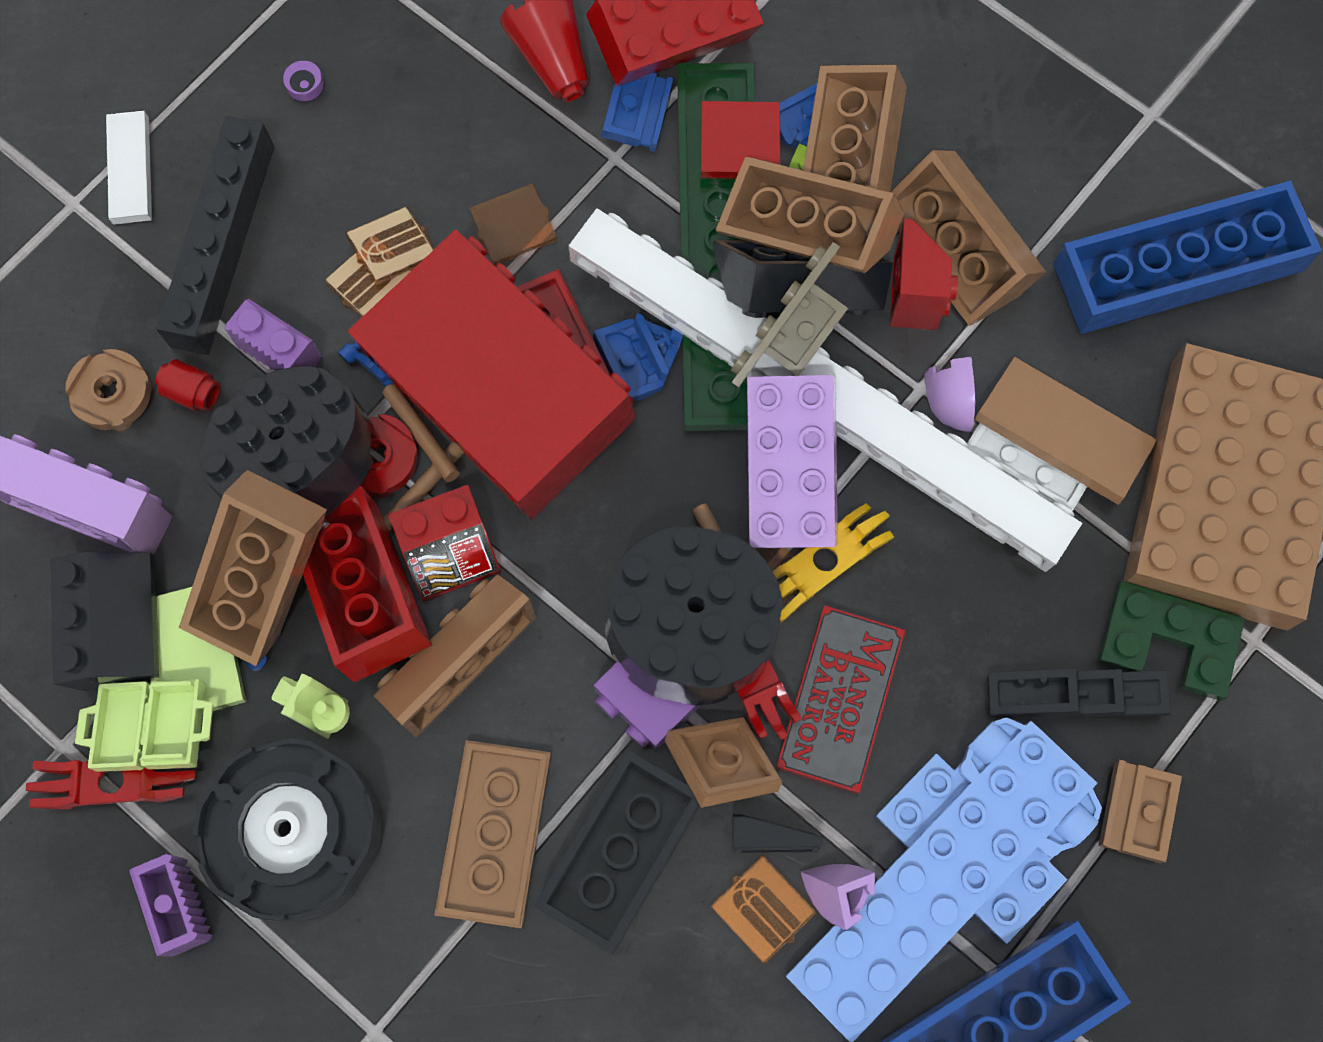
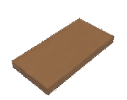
M1016 357L1013 358L974 419L1117 505L1125 498L1157 441L1152 436Z
M465 741L435 916L523 929L550 768L551 752Z

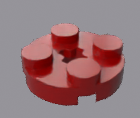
M377 414L378 417H370L376 434V438L371 439L370 449L372 448L377 451L381 447L386 448L384 451L385 459L382 462H376L371 465L366 478L360 486L371 496L386 498L393 492L401 489L411 479L417 467L419 451L410 430L404 423L395 417Z

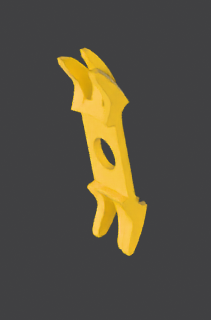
M867 503L860 506L838 523V545L836 547H807L791 560L773 570L777 580L784 575L788 576L779 585L782 599L797 589L800 591L781 611V623L817 592L858 561L863 560L874 550L894 539L891 531H888L869 540L864 546L860 543L890 517L886 510L857 525L851 532L849 527L871 510ZM829 549L835 553L837 565L831 571H821L814 565L813 556L818 550Z

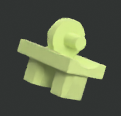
M304 674L300 676L298 682L285 676L282 677L272 695L273 701L284 706L281 714L329 739L331 733L337 732L345 726L350 715L347 704L348 700Z

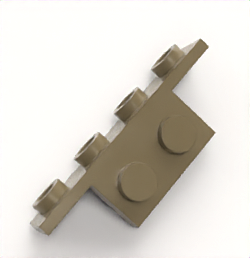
M833 242L828 250L820 245L806 265L812 271L802 285L796 280L781 299V302L786 305L777 320L770 315L755 335L762 340L755 351L751 354L745 350L731 368V371L736 374L732 381L733 384L740 387L764 353L794 375L799 376L848 309L814 284L838 252L840 246Z

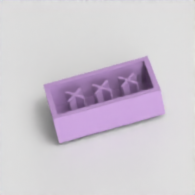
M834 375L747 377L750 546L753 548L836 547L838 545L836 377Z
M13 434L11 440L0 436V500L2 502L125 551L155 554L173 516L162 507L164 502L162 499L149 493L151 490L149 487L130 478H126L124 484L111 478L113 475L111 472L89 463L86 469L74 464V458L55 449H51L49 454L37 450L38 445L22 436Z

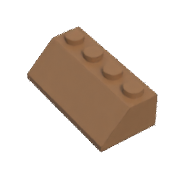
M897 65L820 66L803 171L891 192L907 90Z
M932 150L891 191L904 211V216L898 228L899 232L904 218L913 219L952 259L951 275L958 276V289L956 299L951 300V302L968 326L974 325L1017 299L1047 273L956 151Z
M745 156L716 231L719 234L811 258L820 245L828 250L834 242L840 248L829 264L866 273L890 251L904 216V211L894 193Z
M498 574L491 581L485 579L479 583L470 594L472 600L460 611L458 609L451 611L441 621L439 625L441 630L430 640L432 646L409 656L410 660L399 671L397 669L391 670L379 682L377 687L380 690L374 697L414 737L417 738L537 618L530 599Z

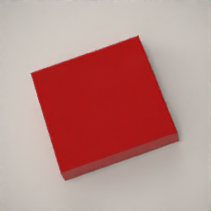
M702 101L701 178L736 179L745 156L780 165V102Z

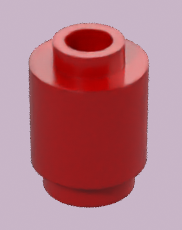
M178 359L172 360L169 364H163L155 378V384L158 386L160 396L194 411H199L200 409L204 411L211 410L217 402L221 391L220 382L214 380L212 374Z

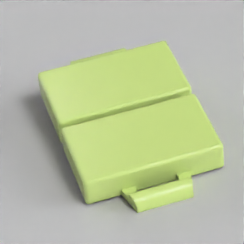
M199 679L152 681L151 684L147 682L100 684L96 705L79 710L75 744L90 747L88 768L96 772L143 770L144 767L147 769L196 767L199 742L209 740L211 732L213 703L204 701L206 684ZM95 714L92 738L88 739L91 715Z

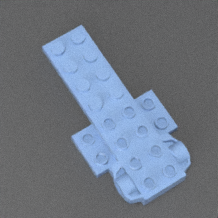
M1007 717L995 722L992 721L969 744L962 762L954 770L936 753L875 816L907 849L875 882L874 895L868 894L866 903L859 912L863 916L861 920L847 930L834 925L786 975L796 988L849 1042H854L974 914L1004 944H1008L1067 881L1049 861L1061 851L1076 847L1097 826L1102 810L1093 790L1097 782L1032 721L1025 725Z

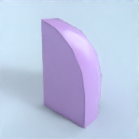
M972 358L950 360L951 368L937 370L935 366L929 368L924 376L926 395L931 411L941 423L952 429L971 432L975 415V386Z
M831 864L800 871L805 889L822 917L844 930H847L861 920L863 916L859 912L864 907L868 894L874 895L875 872L850 864Z

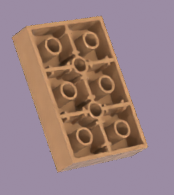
M1186 343L1171 361L1155 434L1157 441L1151 452L1123 581L1242 617L1246 620L1288 631L1307 620L1323 535V379Z

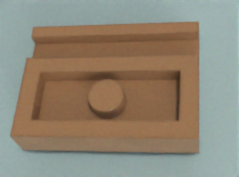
M1120 759L1115 761L1098 846L1114 849L1118 852L1150 861L1165 863L1182 776L1142 765H1133Z

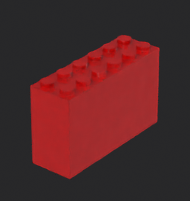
M455 229L347 332L366 356L532 520L636 419L632 407L634 400L628 394L631 389L627 383L615 372L608 376L599 366L602 361L596 353L585 344L579 348L570 338L573 335L571 330L558 317L550 320L542 311L544 305L530 290L527 289L522 293L514 284L516 281L515 277L503 264L499 262L494 266L486 257L488 252L476 238L470 236L466 239Z

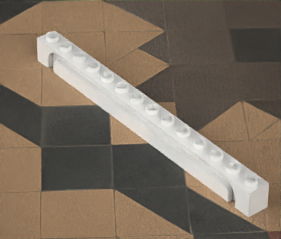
M596 208L570 243L569 253L571 262L595 278L601 277L610 284L612 289L682 335L684 334L705 350H709L719 359L725 360L731 367L734 366L745 350L752 354L762 341L755 335L767 318H754L742 314L741 308L727 300L721 282L714 278L705 279L696 273L694 267L684 258L679 256L671 257L662 251L658 242L645 234L637 235L628 229L626 222L616 214L609 213L607 215ZM820 347L799 376L834 375L836 377V430L838 437L1000 543L1004 544L1006 542L1019 551L1017 554L1044 572L1057 564L1082 525L1080 521L1074 518L1072 510L1061 503H1051L1038 495V489L1031 483L1023 479L1015 480L1003 472V467L997 461L987 456H982L981 458L968 449V444L963 439L951 433L944 434L933 427V422L929 417L918 411L910 412L898 404V399L892 393L882 388L876 390L864 382V377L857 370L849 366H839L829 359V354ZM764 353L747 377L796 375Z

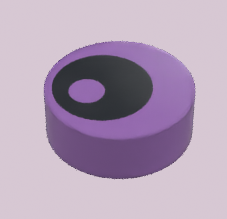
M310 61L294 62L284 72L283 82L287 92L298 101L313 100L323 90L324 80L320 69Z

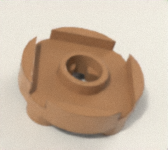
M107 349L103 350L105 353L94 357L89 354L75 364L66 380V394L69 396L70 408L82 422L92 428L99 430L113 429L118 432L124 431L145 411L151 397L153 382L147 375L144 367L132 355L124 351ZM113 381L117 382L115 394L104 398L100 388L103 385L110 386Z

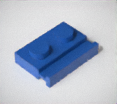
M652 73L617 87L614 84L601 137L635 147L639 145L649 147V151L655 152L673 78L668 77L664 79L657 77V73Z

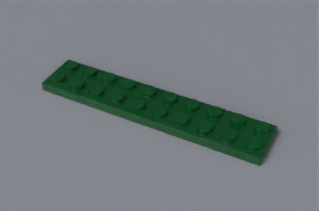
M677 63L681 257L687 260L694 267L695 272L705 279L714 278L722 283L713 251L714 240H741L719 234L716 231L736 179L701 178L702 101L755 102L754 63ZM683 334L684 431L748 430L747 377L741 386L737 387L732 383L736 374L731 371L732 367L728 365V362L719 359L712 352L705 350Z

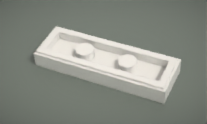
M145 111L107 114L109 220L113 225L151 221L149 117Z
M979 423L967 443L968 449L981 458L982 456H987L997 461L1003 467V472L1015 480L1023 479L1034 485L1039 491L1038 495L1051 503H1061L1072 511L1087 488L1084 484Z

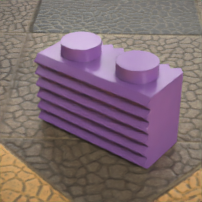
M250 299L243 302L225 325L227 333L238 349L249 353L251 357H255L257 361L267 365L270 370L274 369V371L297 366L316 367L321 360L322 355L318 352L317 346H315L312 339Z
M169 854L162 855L129 870L156 955L172 957L210 941L213 934L208 933L210 926L205 924L207 918L202 916L204 909L199 907L202 901L196 899L199 893L193 891L196 884L191 883L193 876L188 874L191 868L185 866L188 860Z

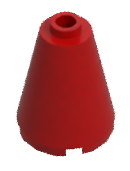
M524 0L525 4L517 10L514 9L513 4L507 7L500 16L503 30L554 99H563L564 102H571L583 96L585 93L584 89L589 84L574 1Z

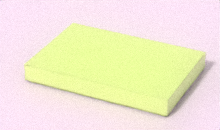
M192 587L156 596L159 677L151 679V682L199 679L206 684L204 701L213 703V711L247 702L238 658L179 628Z

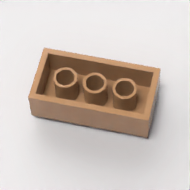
M249 470L244 472L223 493L179 628L257 666L279 638L327 509Z

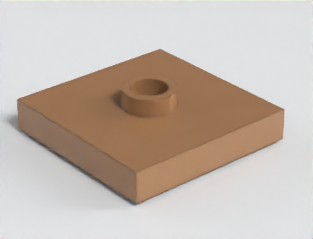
M744 717L674 729L667 732L665 743L701 808L779 791L782 780Z

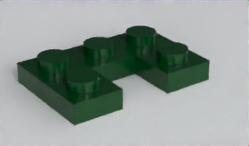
M1120 581L1116 586L1097 663L1122 669L1126 672L1143 671L1151 638L1160 639L1189 649L1180 689L1223 701L1227 699L1245 618Z

